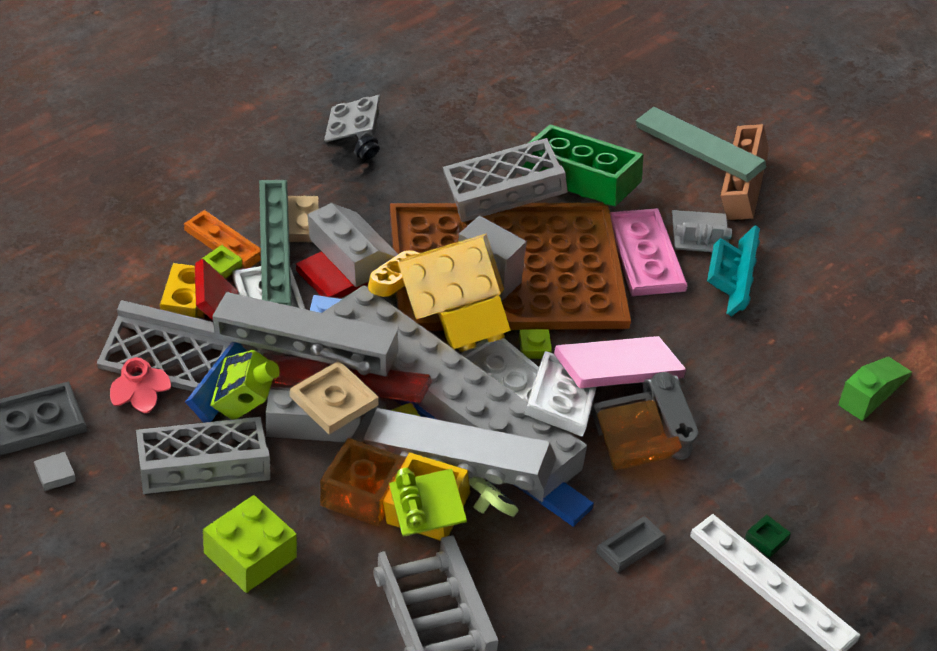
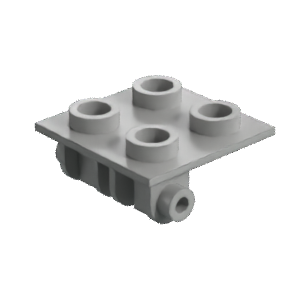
M380 96L363 97L357 101L340 103L332 107L324 141L329 142L357 135L358 139L364 136H374L373 133L376 131L377 117L380 112L378 108Z
M672 210L675 250L712 252L714 243L720 238L729 243V239L732 237V228H727L726 214Z

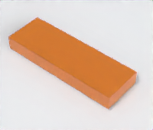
M203 210L184 223V231L210 249L215 250L223 245L242 258V267L240 269L251 268L261 261L260 247L206 210Z

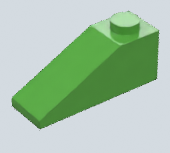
M889 356L864 365L845 382L838 405L863 421L912 375V371Z

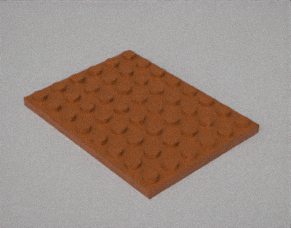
M390 203L392 248L398 254L403 251L423 253L458 242L459 233L475 219L461 222L456 203ZM529 203L483 216V218L527 241L521 283L502 300L510 330L630 329L631 317L608 205L604 203ZM405 286L396 292L398 310L427 331H444L438 313L419 319L415 318Z

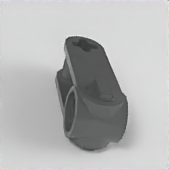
M667 372L657 373L653 378L644 380L643 393H650L658 418L655 425L666 452L672 458L683 460L692 453V443L697 438L698 429L681 390L678 377Z

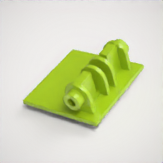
M401 468L397 471L396 481L389 483L403 537L467 522L452 468L417 477L409 468Z

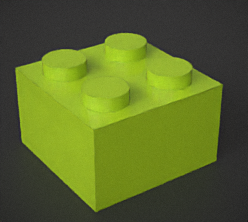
M255 495L203 529L204 554L245 593L297 558V533Z

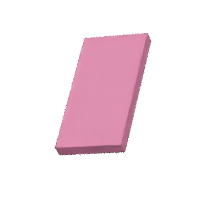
M659 209L610 212L619 262L631 296L686 292L687 282Z
M659 336L556 345L554 351L556 358L579 388L644 382L645 379L653 378L655 374L660 372L670 373L680 379L684 378L686 368Z

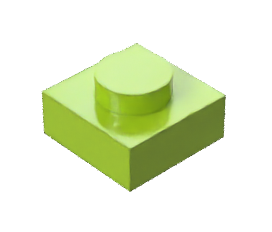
M223 245L202 258L225 279L233 274L232 271L239 270L242 267V258Z
M549 329L520 330V350L527 358L542 359L545 351L552 353Z

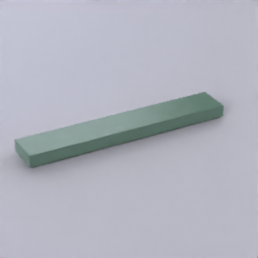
M652 107L635 120L637 128L746 182H749L766 168L764 159L656 107Z
M259 180L262 300L291 306L287 180Z

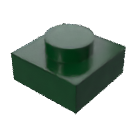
M766 514L746 532L745 540L770 558L789 541L791 532Z

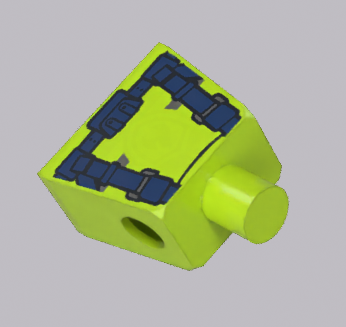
M254 350L224 358L210 406L231 420L240 418L266 401L272 380L279 376L280 370L278 365Z

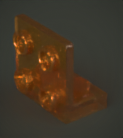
M654 400L605 409L597 414L614 470L669 459L682 448L678 436L667 438Z

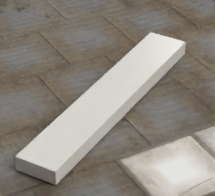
M714 514L692 529L690 535L692 539L825 650L847 651L858 642L860 637L858 632Z

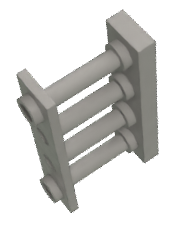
M454 535L441 538L440 552H437L436 556L391 567L385 551L378 553V567H374V578L378 587L383 586L406 645L404 651H463L471 648L473 651H497L498 638ZM436 569L446 573L447 582L401 593L396 581L399 578ZM446 595L456 597L458 602L457 608L411 619L406 606ZM459 621L462 624L466 623L469 628V635L423 647L417 634L420 631Z

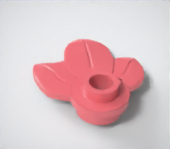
M131 358L122 367L121 376L111 385V402L116 407L130 401L137 411L150 413L156 406L157 392L171 389L169 376L161 369L151 368L150 364L142 358ZM135 372H142L138 376H132Z

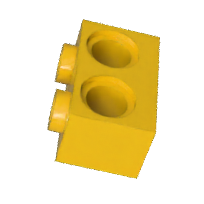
M173 263L160 303V310L198 319L205 317V313L196 306L195 266Z

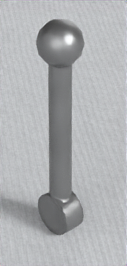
M314 344L310 349L314 356L323 355L357 368L360 374L365 375L370 372V364L368 362L362 361L358 363L324 350L319 344Z

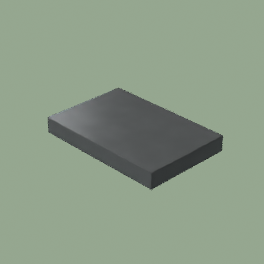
M69 381L0 399V455L87 432L85 420Z

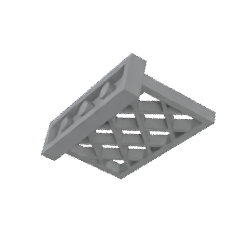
M547 138L443 167V172L458 208L461 222L568 193L565 171L562 165H559ZM545 150L542 157L531 155L535 151ZM513 157L519 159L515 165L505 162ZM526 161L536 164L532 170L522 167ZM484 165L493 166L489 172L479 169ZM543 166L548 167V168H551V169H547V170L540 171V169H541ZM499 169L510 171L506 177L496 174ZM459 172L467 173L463 179L452 177V174ZM516 174L524 175L522 177L513 179ZM473 176L483 178L480 184L469 182ZM490 181H493V182H496V183H497V184H493V185L487 186ZM464 188L472 190L469 192L461 193Z
M121 300L117 308L118 317L97 361L98 369L121 374L125 362L135 357L142 359L151 357L155 364L151 368L163 371L179 363L184 373L175 377L169 376L171 386L194 391L199 383L195 382L193 376L206 370L209 372L219 359L217 357L207 361L203 352L213 348L221 350V356L232 341L215 338L214 325L211 321ZM122 327L134 329L137 335L123 341L119 336ZM159 335L164 337L165 342L150 347L146 339ZM142 341L146 350L131 356L126 347ZM181 342H188L194 348L179 355L175 345ZM170 348L175 357L159 363L155 354ZM120 350L124 352L127 358L118 363L108 361L111 354ZM199 355L203 364L188 370L183 361ZM135 372L132 376H138L142 372Z
M261 417L136 430L143 494L270 480V455L266 447ZM256 429L250 436L240 433L241 430ZM217 432L224 434L218 440L208 436L211 433ZM180 436L192 437L186 443L178 440ZM158 439L160 442L152 446L144 442V440ZM231 439L241 442L235 448L226 444ZM200 442L209 445L204 451L195 448ZM169 445L178 449L172 455L163 451ZM186 453L191 455L188 457H183Z

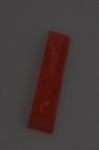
M263 354L265 358L274 361L278 365L280 370L279 376L272 380V383L295 386L332 365L312 359ZM348 368L381 398L421 403L432 383L429 374L389 370L387 376L373 373L363 375L356 369Z

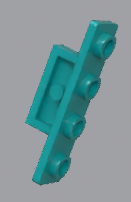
M756 225L740 238L738 248L722 238L716 241L713 246L707 282L729 295L726 314L731 317L739 310H744L751 299L749 293L754 281L752 275L757 262V258H755L756 250L760 244L758 239L760 228Z

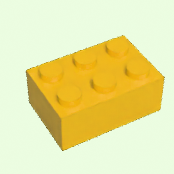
M487 233L406 257L398 262L416 319L501 295L504 290Z

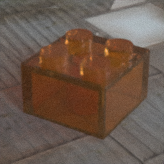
M347 438L320 480V506L379 527L385 517L383 500L390 489L389 483L394 482L397 471L401 469L406 457Z

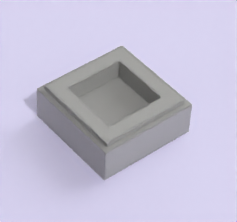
M65 452L34 461L35 469L44 491L76 482L74 471Z

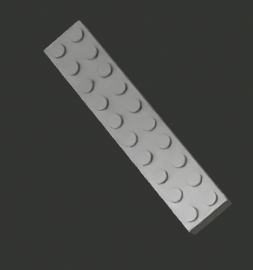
M365 285L322 312L398 330V353L387 376L369 374L386 387L389 384L394 386L437 420L549 441L555 453L556 461L545 490L532 489L527 491L539 501L543 502V498L561 483H567L582 471L587 445L566 430L525 415L528 402L386 300L372 294Z

